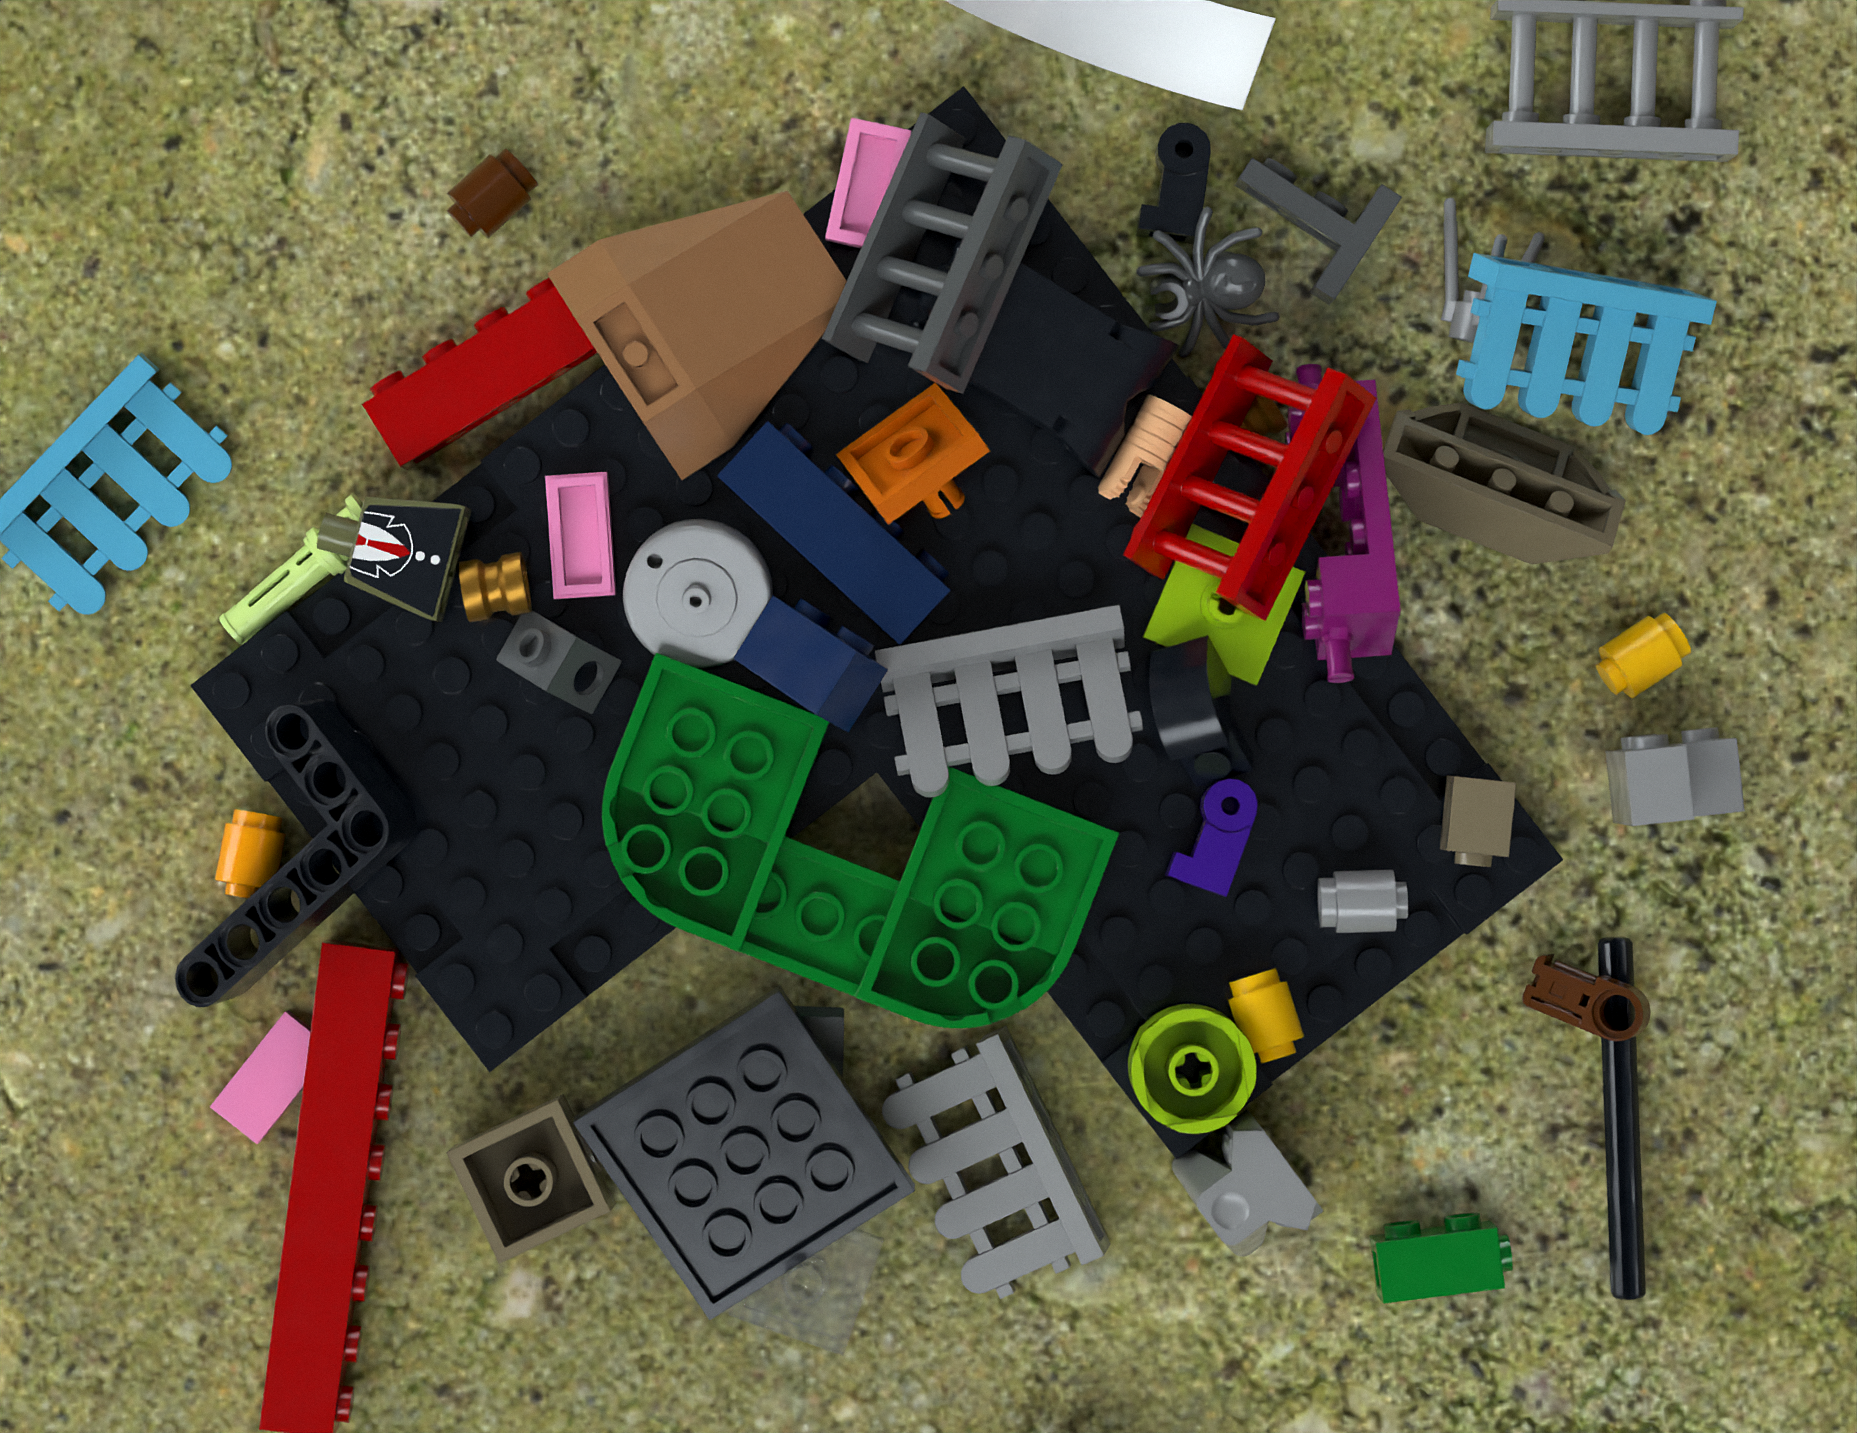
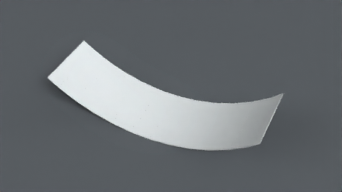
M945 0L996 26L1073 58L1156 87L1238 110H1243L1276 20L1273 17L1228 7L1207 0Z

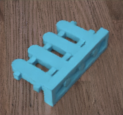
M1473 253L1468 277L1486 284L1487 289L1484 299H1473L1470 313L1480 316L1470 361L1459 359L1456 375L1465 378L1463 391L1467 401L1481 409L1496 407L1504 397L1506 386L1512 385L1520 387L1518 393L1520 408L1534 417L1545 418L1551 415L1558 406L1560 395L1568 394L1574 395L1572 413L1580 422L1593 427L1600 426L1610 418L1614 402L1627 404L1625 410L1627 425L1641 434L1652 435L1662 428L1668 411L1678 412L1681 397L1672 394L1682 351L1693 352L1696 340L1695 336L1687 334L1689 322L1711 325L1717 301L1687 289ZM1528 294L1541 296L1539 309L1526 306ZM1583 303L1595 305L1593 318L1580 316ZM1636 312L1649 314L1646 327L1633 325ZM1521 323L1534 325L1524 370L1511 368ZM1576 332L1588 334L1578 379L1565 377ZM1629 341L1642 343L1632 386H1620L1619 382Z
M142 352L136 356L0 498V541L9 549L1 559L12 569L20 561L27 565L56 592L48 602L58 611L67 603L81 614H93L100 610L106 601V589L102 582L94 575L110 559L117 567L128 571L141 567L148 557V546L146 541L136 531L151 516L162 525L168 527L182 524L190 513V502L178 487L193 472L206 482L217 483L224 480L232 469L231 456L220 445L228 435L217 425L208 434L178 406L174 400L182 392L172 382L161 390L151 380L159 368ZM125 407L136 418L120 434L108 422ZM147 428L182 460L167 477L132 446ZM83 451L94 462L78 478L66 466ZM105 472L140 504L125 521L90 489ZM40 494L51 507L36 522L24 510ZM62 517L66 518L98 548L83 565L48 533Z

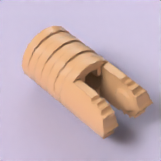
M1147 394L1144 403L1098 486L1099 494L1109 500L1115 497L1119 498L1120 494L1124 493V489L1127 487L1128 482L1131 481L1139 464H1143L1132 485V490L1129 491L1126 502L1129 511L1141 518L1192 416L1158 397Z

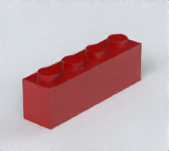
M550 277L526 292L530 301L510 314L505 307L489 313L474 324L478 333L459 345L455 343L453 338L446 340L422 356L426 364L407 377L403 375L401 370L396 371L370 388L374 397L362 405L400 467L406 470L411 469L598 354Z

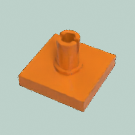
M935 382L842 449L836 456L887 524H890L920 501L925 503L928 512L934 518L941 519L950 515V511L938 495L940 490L957 510L964 503L965 495L952 478L986 455L990 450L977 431Z

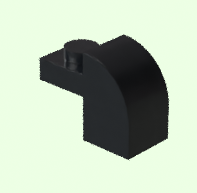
M1203 636L1152 651L1150 654L1149 673L1151 704L1162 743L1171 762L1180 759L1196 787L1253 771L1254 754L1230 712L1231 677L1209 636Z

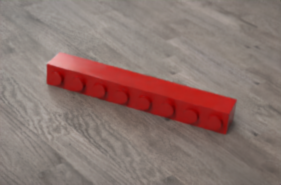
M332 939L322 942L259 1430L282 1433H336L339 1429V1422H350L354 1400V1386L344 1385L347 1362L357 1363L362 1339V1326L352 1325L355 1301L365 1302L370 1276V1266L360 1265L363 1241L373 1242L378 1214V1205L368 1204L371 1180L381 1181L386 1145L375 1144L378 1120H389L393 1099V1084L383 1083L386 1059H397L401 1037V1024L391 1023L394 999H405L409 975V964L399 963L400 951L398 948Z

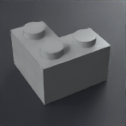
M1718 727L1681 731L1682 743L1669 744L1668 734L1621 737L1622 749L1605 751L1613 823L1638 826L1693 820L1697 816L1745 811L1737 738H1719Z

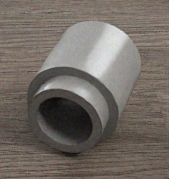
M1393 870L1334 871L1333 878H1318L1320 928L1335 927L1336 933L1396 931L1397 919H1407L1406 881L1395 882Z

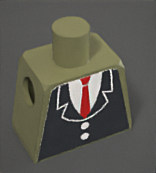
M365 497L359 521L329 513L325 514L319 530L317 549L349 557L344 582L426 619L443 622L472 509L457 504Z

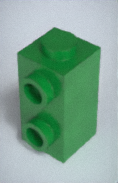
M1480 1213L1448 1215L1444 1217L1445 1226L1420 1229V1221L1418 1220L1386 1223L1383 1225L1384 1234L1370 1235L1377 1296L1385 1304L1504 1289L1503 1272L1513 1270L1512 1252L1508 1235H1498V1227L1490 1220L1481 1221Z

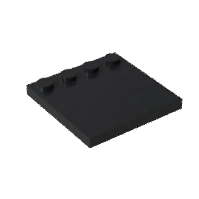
M780 985L575 1115L573 1121L580 1134L709 1320L915 1191L914 1182Z

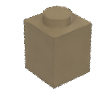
M1447 776L1440 849L1455 851L1454 863L1491 867L1492 855L1509 857L1516 783Z

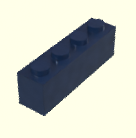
M767 421L717 476L901 646L950 593V589L942 583L950 573L923 548L915 557L897 541L904 531L894 521L887 524L876 508L870 515L852 499V496L859 489L835 466L831 465L823 473L810 461L806 455L814 447L787 422L778 431Z

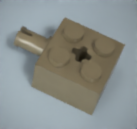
M564 1094L464 1140L446 1152L499 1264L610 1212L616 1204L601 1173L603 1165L574 1125L575 1116ZM524 1164H529L532 1170L542 1169L546 1178L540 1183V1192H537L532 1184L522 1187L518 1182V1178L525 1171Z

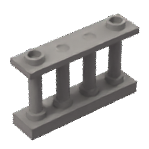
M1496 0L1490 9V20L1512 21L1509 111L1502 113V121H1493L1486 128L1485 153L1728 162L1738 155L1739 130L1722 129V120L1716 119L1719 29H1733L1743 20L1744 7H1726L1727 0H1689V5L1566 0ZM1537 22L1573 23L1569 114L1563 115V123L1539 122V113L1533 112ZM1597 24L1634 26L1630 116L1624 118V126L1600 125V116L1594 114ZM1658 26L1695 28L1691 119L1685 120V128L1661 127V118L1655 117Z

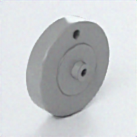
M690 519L675 522L652 534L634 555L626 573L623 588V603L626 617L638 640L654 655L659 653L697 669L714 668L735 660L733 659L773 596L772 578L768 565L755 544L733 527L706 519Z

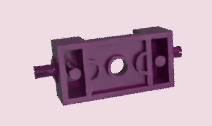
M1304 364L1297 367L1298 383L1317 389L1322 380V367L1318 364ZM1375 379L1356 381L1377 398ZM1378 398L1333 487H1339L1342 522L1349 521L1350 542L1345 543V556L1320 557L1315 580H1306L1305 584L1306 603H1302L1304 639H1315L1317 660L1327 659V678L1331 683H1344L1354 679L1351 658L1391 655L1401 612ZM1293 407L1288 408L1289 432H1285V444H1290L1305 414L1304 411Z

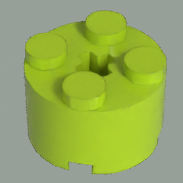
M1180 1004L1166 1008L1147 1020L1138 1029L1132 1042L1128 1058V1072L1134 1093L1151 1117L1164 1126L1178 1132L1199 1134L1211 1132L1227 1125L1245 1106L1255 1087L1257 1069L1251 1044L1231 1019L1211 1007L1199 1004ZM1194 1052L1199 1061L1208 1062V1069H1202L1198 1072V1082L1189 1083L1183 1074H1175V1068L1184 1064V1055Z

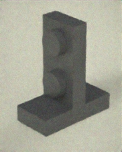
M1251 158L1235 186L1335 251L1309 293L1330 305L1336 299L1402 197L1381 184L1353 224L1344 218L1348 209L1331 196L1317 191L1313 198L1293 185L1297 176L1284 165L1271 158H1266L1263 164Z

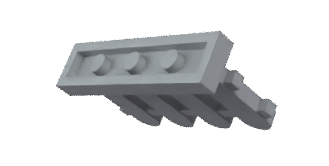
M1110 606L876 650L877 662L888 669L881 680L883 693L895 691L896 694L884 697L887 716L900 715L907 755L895 757L898 776L911 774L913 787L920 795L936 797L942 794L948 787L949 774L947 767L972 762L973 772L977 780L984 785L995 786L1004 782L1009 776V755L1033 751L1035 763L1041 771L1047 774H1058L1066 770L1071 762V743L1094 739L1096 751L1103 760L1110 763H1118L1125 760L1130 755L1133 747L1131 732L1143 730L1140 711L1127 713L1119 674L1120 672L1131 670L1128 651L1115 653V649L1125 647L1124 626L1120 606ZM1078 657V661L1054 665V660ZM1017 668V672L993 676V672ZM956 679V684L932 688V683ZM1082 680L1090 720L1066 725L1058 684ZM1021 691L1029 732L1005 736L997 695ZM960 703L968 743L944 748L936 707Z
M1007 1026L984 1035L976 1044L980 1053L971 1056L966 1045L951 1053L955 1064L917 1082L911 1071L898 1077L896 1082L900 1090L892 1093L885 1100L882 1107V1114L888 1125L896 1129H905L917 1124L926 1143L919 1147L909 1159L908 1167L911 1176L923 1184H931L943 1179L952 1197L951 1200L942 1204L936 1212L935 1226L941 1235L950 1239L960 1238L969 1234L978 1251V1254L967 1260L961 1270L963 1285L969 1291L977 1294L996 1289L1000 1299L1016 1291L1012 1280L1050 1263L1056 1274L1070 1268L1071 1263L1068 1255L1076 1252L1081 1265H1084L1104 1256L1111 1244ZM997 1087L1006 1108L999 1111L988 1091ZM972 1098L982 1119L942 1136L933 1116ZM1023 1142L1032 1160V1163L1025 1166L1015 1148V1145ZM998 1153L1008 1174L968 1191L959 1171ZM1048 1197L1058 1215V1218L1051 1221L1041 1200ZM1025 1208L1034 1228L995 1246L986 1225Z

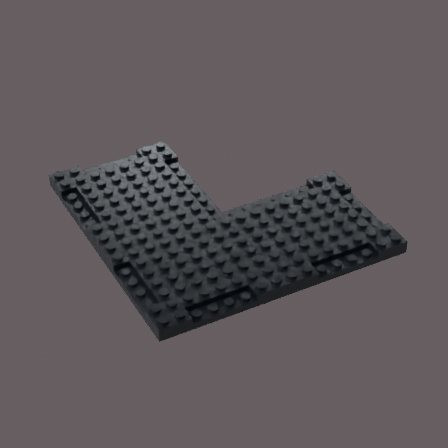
M964 86L928 113L966 138L962 149L999 158L1006 140ZM915 124L911 126L908 130H911L912 132ZM951 172L937 206L974 216L988 182ZM833 190L803 215L847 281L861 248L825 240L835 190ZM1048 199L1021 263L1114 319L1120 325L1153 334ZM926 229L912 262L937 269L939 264L948 263L953 254L954 245L962 239ZM901 286L888 320L905 325L913 320L919 311L917 300L922 291ZM821 337L735 447L683 481L604 364L480 460L482 462L480 465L432 501L435 503L457 504L472 509L443 622L426 619L344 582L345 572L332 578L294 609L284 612L190 685L264 782L271 784L312 838H315L328 824L270 749L266 741L265 725L271 712L281 705L310 699L329 701L340 711L409 801L417 818L416 833L410 843L359 888L355 894L416 971L415 977L489 1072L676 928L653 915L628 891L612 862L603 834L602 803L605 784L655 656L635 636L624 610V581L634 555L652 534L672 523L690 519H706L726 524L748 537L763 555L772 578L773 596L792 607L796 606L800 598L832 617L826 628L837 635L841 627L844 626L873 644L874 647L868 656L877 661L876 650L900 646L721 481L717 475L767 421L778 431L787 422L814 447L806 457L823 473L833 465L859 489L852 496V499L870 515L875 509L874 505L848 473L836 454L935 383L908 367L913 353L877 342L869 362L865 363L826 342ZM1171 359L1153 389L1143 391L1127 402L1124 417L1125 436L1144 403L1147 394L1158 397L1193 416L1203 394L1191 378L1185 376L1173 359ZM937 384L977 431L990 452L952 478L965 495L964 503L957 510L941 490L938 492L939 497L950 511V515L941 519L934 518L928 512L925 503L920 501L894 520L904 531L897 539L904 548L914 557L923 548L950 573L942 581L950 589V593L901 646L1110 606H1120L1124 626L1125 647L1115 649V653L1128 651L1131 670L1120 672L1119 674L1127 713L1140 711L1143 730L1131 732L1133 747L1130 755L1121 762L1110 763L1098 755L1094 739L1071 743V762L1067 769L1058 774H1047L1037 767L1033 751L1009 755V776L997 786L1119 833L1075 949L1065 969L1047 992L1177 1160L1213 1131L1187 1134L1166 1127L1147 1113L1134 1093L1128 1072L1129 1052L1138 1029L1153 1015L1175 1005L1199 1004L1218 1010L1235 1023L1228 999L1234 998L1229 983L1276 968L1280 982L1287 981L1305 1037L1293 1041L1297 1053L1261 1064L1258 1052L1254 1053L1257 1069L1256 1082L1250 1098L1245 1104L1246 1106L1270 1088L1275 1079L1461 935L1469 934L1563 861V858L1516 798L1514 801L1509 857L1492 855L1491 867L1454 863L1455 851L1440 849L1447 776L1502 780L1490 764L1484 762L1394 644L1391 655L1351 658L1354 673L1353 680L1344 683H1331L1328 681L1327 659L1317 660L1315 639L1305 640L1303 634L1302 603H1306V580H1315L1319 558L1329 557L1312 534L1309 533L1293 567L1305 572L1257 686L1230 675V712L1254 754L1253 771L1227 779L1241 780L1249 785L1256 795L1258 807L1227 897L1166 876L1165 873L1173 852L1190 856L1203 821L1200 810L1201 797L1205 790L1215 782L1196 787L1182 761L1179 759L1171 762L1162 743L1152 709L1149 688L1150 654L1152 651L1166 647L1143 638V635L1175 560H1173L1163 580L1155 577L1123 556L1131 539L1132 531L1138 521L1141 520L1139 516L1129 511L1126 502L1129 491L1132 490V485L1143 464H1139L1131 481L1128 482L1127 487L1124 489V493H1121L1119 498L1115 497L1109 500L1099 494L1098 486L1116 452L1100 478H1098L1086 469L1053 434L1045 431L971 385L967 384L962 394ZM1228 450L1213 483L1261 501L1270 484V480L1253 458ZM608 472L617 595L555 600L553 597L545 476ZM1203 505L1200 506L1192 524L1239 544L1249 526L1247 522ZM522 552L528 576L532 610L576 637L622 661L594 713L590 714L546 692L496 660L521 614L511 615L506 610L496 611L487 620L469 622L462 597L459 562L479 559L483 563L489 564L498 562L502 555ZM1078 657L1054 660V665L1078 661ZM736 660L722 666L700 669L812 713ZM595 661L585 663L577 671L574 678L576 692L586 690L594 682L597 675V664ZM1017 668L993 672V676L1017 672ZM956 679L932 683V688L956 684ZM1082 680L1058 684L1066 725L1090 720ZM880 682L849 733L829 722L785 837L792 839L876 773L883 779L920 828L922 827L933 797L922 796L914 789L911 774L898 776L895 757L907 755L899 714L887 716L884 697L896 695L895 691L883 693ZM1021 691L997 695L1005 736L1029 732ZM955 703L936 707L943 747L968 743L961 704ZM301 717L299 724L300 732L303 738L308 741L309 728L306 721ZM972 762L949 766L975 777ZM338 765L336 771L337 780L340 786L345 789L346 775ZM374 814V829L382 838L384 831L383 823L380 817ZM333 852L332 864L341 875V861L338 855ZM1393 870L1395 882L1406 881L1407 919H1397L1396 931L1336 933L1335 927L1320 928L1318 878H1333L1334 871ZM1194 1052L1184 1055V1064L1175 1068V1074H1183L1189 1083L1198 1082V1072L1202 1069H1208V1062L1199 1061Z

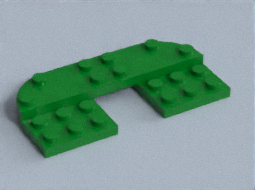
M659 653L655 654L610 768L602 803L603 834L612 862L628 891L648 911L664 922L683 931L931 1026L962 1029L995 1023L1032 1005L1056 982L1075 949L1118 838V832L1000 786L984 785L972 775L947 767L949 774L948 787L942 794L932 798L901 881L895 880L785 837L829 725L828 721L815 714Z

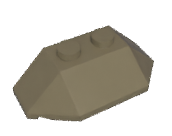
M1462 402L1431 406L1414 412L1410 409L1396 412L1383 449L1385 471L1417 520L1531 565L1608 554L1612 549L1626 500L1617 490H1610L1601 474L1574 446Z

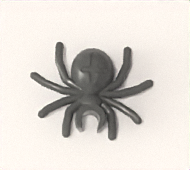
M1205 207L1202 210L1196 225L1192 250L1193 262L1171 236L1157 230L1154 232L1153 238L1162 243L1179 260L1183 268L1177 263L1170 262L1140 266L1136 270L1137 275L1140 277L1161 274L1150 283L1151 295L1162 291H1171L1176 295V298L1169 303L1155 304L1156 316L1164 320L1151 322L1149 324L1151 332L1168 330L1189 321L1193 314L1192 324L1186 341L1179 350V355L1182 358L1187 357L1194 349L1203 325L1204 315L1208 326L1225 350L1230 339L1217 320L1216 313L1226 322L1251 326L1276 322L1280 318L1278 312L1254 316L1229 312L1227 310H1240L1252 305L1259 299L1264 290L1265 272L1261 265L1247 255L1225 251L1239 241L1260 237L1262 229L1255 227L1232 233L1211 246L1204 260L1203 250L1206 230L1213 214V210L1210 207Z

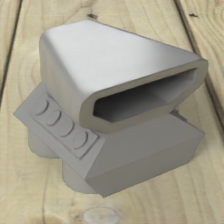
M1248 1109L1225 1125V1131L1222 1135L1224 1159L1191 1148L1177 1160L1174 1158L1172 1161V1170L1194 1204L1223 1243L1237 1256L1246 1257L1263 1244L1269 1221L1283 1227H1293L1308 1231L1311 1220L1323 1212V1209Z

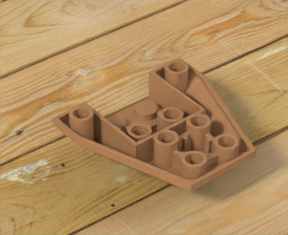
M788 190L600 239L547 273L586 336L682 481L735 447L824 335L847 282Z

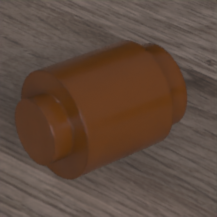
M505 148L496 157L489 154L447 193L454 204L446 211L469 237L472 238L480 231L489 239L531 200L528 194L538 186V183L522 163Z

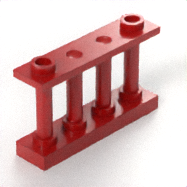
M1233 334L1224 354L1215 365L1214 374L1141 520L1138 521L1132 531L1131 539L1123 556L1155 577L1163 580L1173 560L1222 579L1215 592L1246 614L1266 621L1377 398L1347 374L1327 368L1317 389L1269 373L1268 370L1273 360L1243 337ZM1256 394L1305 412L1289 445L1240 427ZM1228 450L1277 467L1261 501L1213 483ZM1201 505L1249 523L1233 557L1185 538Z

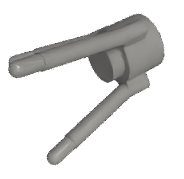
M1447 198L1444 201L1443 222L1445 303L1441 320L1451 322L1448 337L1474 343L1480 316L1470 313L1474 298L1484 299L1487 285L1482 284L1481 292L1465 290L1463 301H1459L1456 201L1453 198ZM1537 232L1533 235L1521 261L1535 263L1545 240L1543 233ZM1499 234L1496 236L1491 256L1503 258L1507 243L1505 235Z

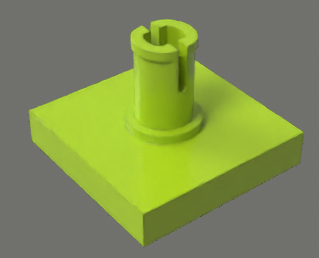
M1191 524L1185 536L1189 540L1232 557L1239 546V543L1195 524ZM1175 561L1143 638L1161 646L1169 647L1208 635L1229 675L1257 686L1305 572L1292 567L1266 621L1246 614L1215 593L1222 579Z

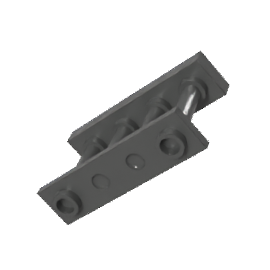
M920 112L822 339L865 363L869 362L877 342L913 353L908 367L946 389L963 394L1063 164L1029 141L1009 135L998 159L964 150L962 147L966 138L931 115ZM951 172L988 182L974 216L937 206ZM926 229L963 239L949 273L912 262ZM901 286L938 296L924 330L888 320Z

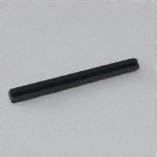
M1605 937L1599 940V976L1607 975L1634 986L1633 943L1631 939L1626 937ZM1614 995L1606 1002L1604 1015L1607 1022L1613 1028L1626 1030L1635 1020V1008L1628 998L1622 995ZM1636 1036L1624 1041H1610L1601 1037L1611 1293L1616 1299L1634 1300L1643 1298L1646 1294Z

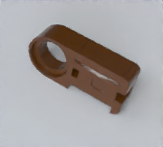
M1552 953L1539 956L1536 959L1532 969V973L1536 974L1531 984L1526 985L1522 997L1523 1003L1527 1007L1610 1041L1630 1039L1639 1035L1647 1027L1651 1015L1650 1004L1644 993L1638 988L1607 975H1593L1559 960L1552 963L1555 955ZM1614 995H1622L1628 998L1634 1005L1635 1020L1626 1030L1613 1028L1605 1018V1004Z

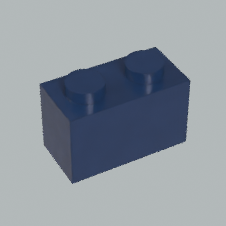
M772 596L733 659L815 715L849 733L888 669L868 656L874 645L844 626L841 627L837 635L828 630L826 627L832 617L802 598H800L795 607H792L777 597Z

